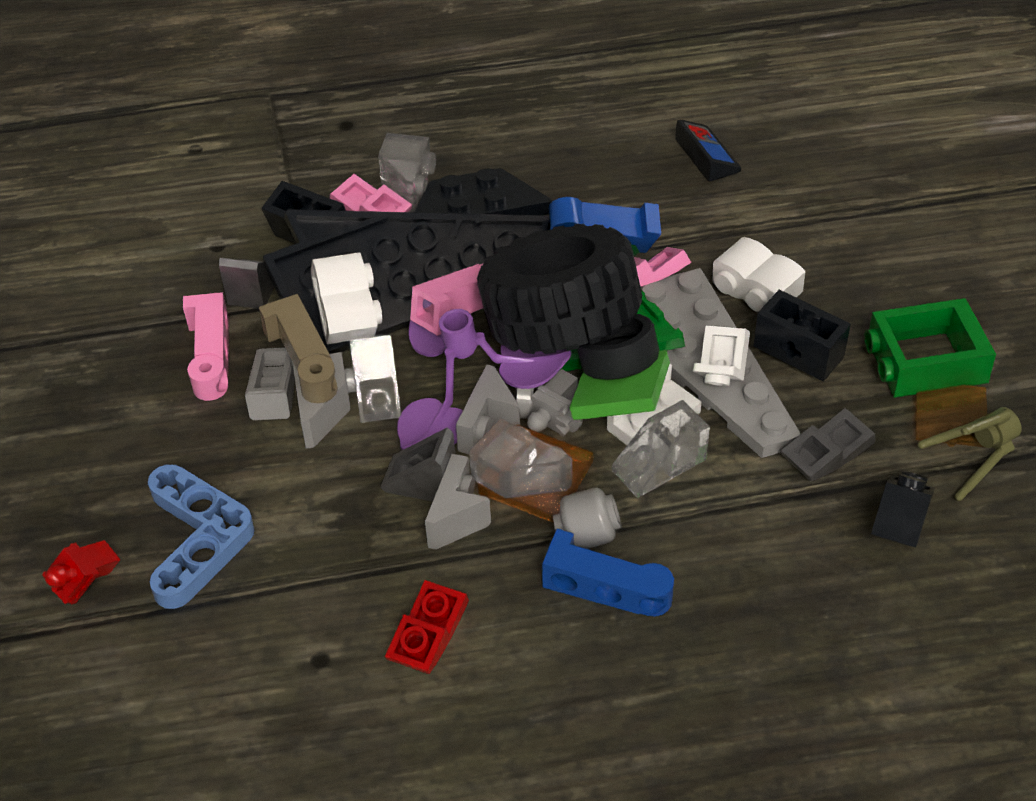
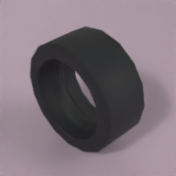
M640 314L634 315L633 320L627 326L622 325L619 332L614 335H606L597 343L592 345L587 343L578 346L579 349H577L581 367L585 374L595 379L605 380L620 379L638 374L649 368L658 359L659 355L654 324L650 318Z

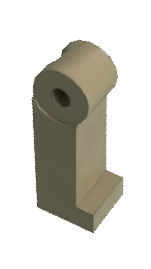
M295 294L260 306L259 311L263 332L269 342L281 338L298 371L301 393L304 399L311 403H324L331 400L338 390L334 377V363L299 295Z

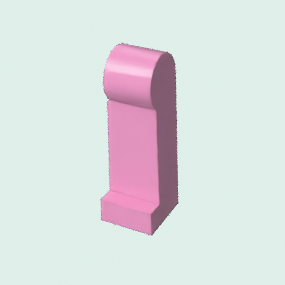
M477 264L413 286L410 320L438 336L441 335L439 320L447 311L464 309L471 314L483 309L477 285L478 273L483 264ZM424 299L432 303L427 308H423Z
M221 292L183 296V310L189 331H195V358L189 363L187 369L194 395L201 400H216L222 397L228 389L229 316L224 295Z

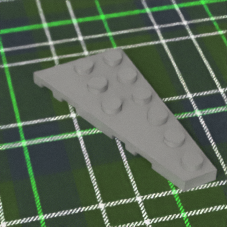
M701 268L671 275L648 285L640 286L646 295V299L655 303L663 311L664 317L674 329L679 328L683 332L685 347L667 350L670 364H672L671 378L682 388L687 386L697 394L701 405L707 410L714 409L727 421V428L761 458L780 453L784 447L801 434L749 347L744 381L730 379L729 386L711 385L704 383L705 377L693 372L694 363H701L705 327L737 328Z

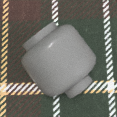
M590 488L562 497L559 507L560 513L553 515L555 529L574 533V545L585 549L612 542L616 536V529L622 528L613 495H605L599 488Z

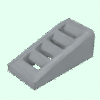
M267 348L256 351L245 392L248 413L252 420L287 419L290 417L295 377L293 362L286 348Z

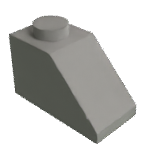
M342 352L330 354L335 367L334 377L338 390L331 400L324 403H311L304 399L301 393L298 371L293 363L300 420L306 448L315 447L351 410L348 393L356 392L353 368L344 369Z

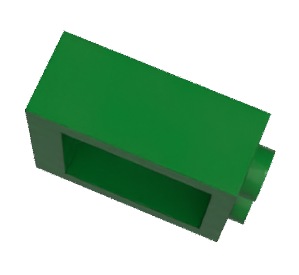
M966 298L872 312L870 327L864 333L866 350L869 354L873 353L878 363L879 377L882 382H887L894 398L989 383L996 353ZM946 334L955 353L906 360L897 341Z

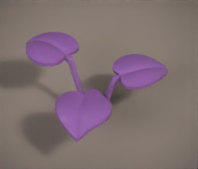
M426 299L423 300V308H427L432 304ZM453 309L441 316L439 320L441 335L438 336L410 320L409 340L412 348L417 353L426 357H435L445 352L446 397L443 404L434 398L420 399L412 402L402 411L397 423L401 450L445 428H449L453 432L454 445L457 443L456 423L463 410L451 407L454 390V358H468L474 353L476 347L480 345L494 363L501 364L499 374L506 384L515 388L530 389L541 386L552 379L571 357V350H557L556 353L544 354L543 352L527 354L523 353L520 349L515 352L501 345V355L497 354L487 343L484 333H476L473 317L464 309Z

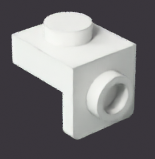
M706 326L701 363H694L693 372L705 377L704 383L711 385L729 386L730 379L744 381L750 331L742 328Z

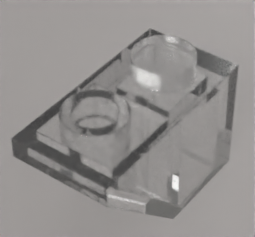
M387 133L378 155L381 184L386 185L410 202L412 209L409 212H415L419 200L428 186V174L433 175L435 171L436 154L430 152L429 137Z
M391 335L350 339L360 422L402 417Z
M681 400L647 419L612 464V471L639 498L706 460L710 426L684 400Z
M502 418L469 451L471 475L475 476V481L504 498L567 491L572 485V457L568 456L561 448L548 445L532 436L525 428L514 426Z

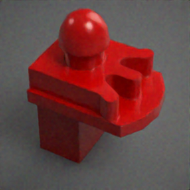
M106 540L79 547L75 542L70 544L69 547L64 548L42 575L46 584L51 586L52 592H55L64 604L69 603L72 605L78 602L96 578L110 574L119 563L120 558Z

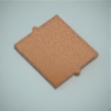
M957 385L917 392L916 440L921 441L986 416V387ZM975 433L943 442L947 443L949 447H954L955 444L983 447L976 439Z

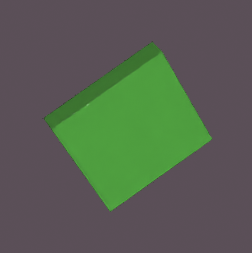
M667 350L659 351L658 359L649 368L625 378L611 380L595 379L586 375L583 371L569 407L573 420L656 410L670 364Z

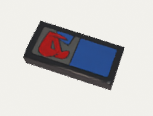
M677 120L676 141L709 182L741 172V166L707 125Z

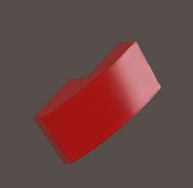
M424 580L409 616L403 614L385 658L430 674L441 658L469 602L467 594Z

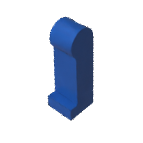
M562 197L552 201L549 205L550 230L553 227L563 225L564 227H572L574 224H585L586 226L598 224L603 225L606 229L612 227L622 233L631 244L636 245L640 253H647L661 235L659 204L644 203L639 209L581 202V200L574 197Z
M556 529L542 563L543 588L646 616L663 615L672 606L674 577L667 567L657 563H649L642 566L575 546L574 533Z

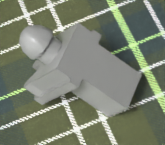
M561 369L544 386L538 387V390L531 396L533 401L532 413L527 421L531 431L540 432L548 427L564 437L569 431L573 433L581 427L583 419L573 420L569 408L578 386L577 377Z

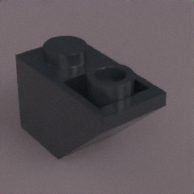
M902 471L899 477L892 475L886 482L871 534L916 548L935 487L926 485L928 478L908 471Z

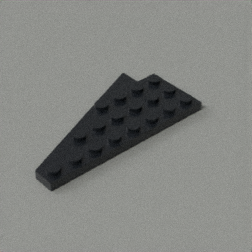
M285 211L284 219L296 244L264 255L263 264L280 299L295 294L299 295L329 354L346 351L409 326L413 286L477 264H483L489 255L495 254V250L502 246L510 245L513 240L520 237H528L531 233L540 230H550V219L546 215ZM360 252L363 263H370L372 268L374 285L369 287L372 300H378L380 303L382 324H377L374 337L327 344L310 272L312 259Z

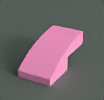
M355 174L330 194V199L343 203L346 211L409 212L412 209L410 202L383 184L377 190Z
M666 247L648 262L646 259L634 257L640 286L669 277L691 263L683 249Z

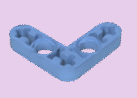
M164 465L155 469L148 478L153 501L164 510L196 529L155 569L150 578V586L155 601L161 607L176 609L187 604L251 540L255 529L250 511L244 505L182 467ZM177 484L178 490L174 489L172 486ZM207 499L212 502V505L205 511L194 512L190 510V506L198 500ZM224 521L229 523L231 526H229L226 529ZM240 522L241 526L236 527L235 525H237ZM209 548L215 551L213 557L208 561L196 562L191 559L193 554L200 549ZM180 582V586L177 588L173 586H169L166 589L164 588V586L168 583L171 585H176Z

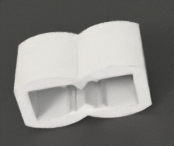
M742 237L713 262L712 282L718 290L734 298L744 299L748 306L756 312H759L779 289L794 297L803 292L805 270L793 260L782 255L773 254L763 244L751 238Z
M360 252L312 259L310 272L326 343L333 344L374 337L377 324H382V310L379 301L372 300L369 287L374 285L370 263H363Z

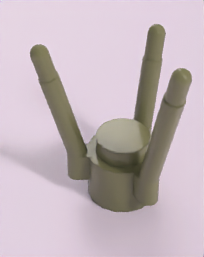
M1000 407L971 423L918 442V447L924 449L963 435L975 433L976 439L983 447L995 448L993 454L955 494V500L961 501L1003 456L1014 451L1015 447L1012 440L1020 436L1022 427L1019 418L1011 409Z

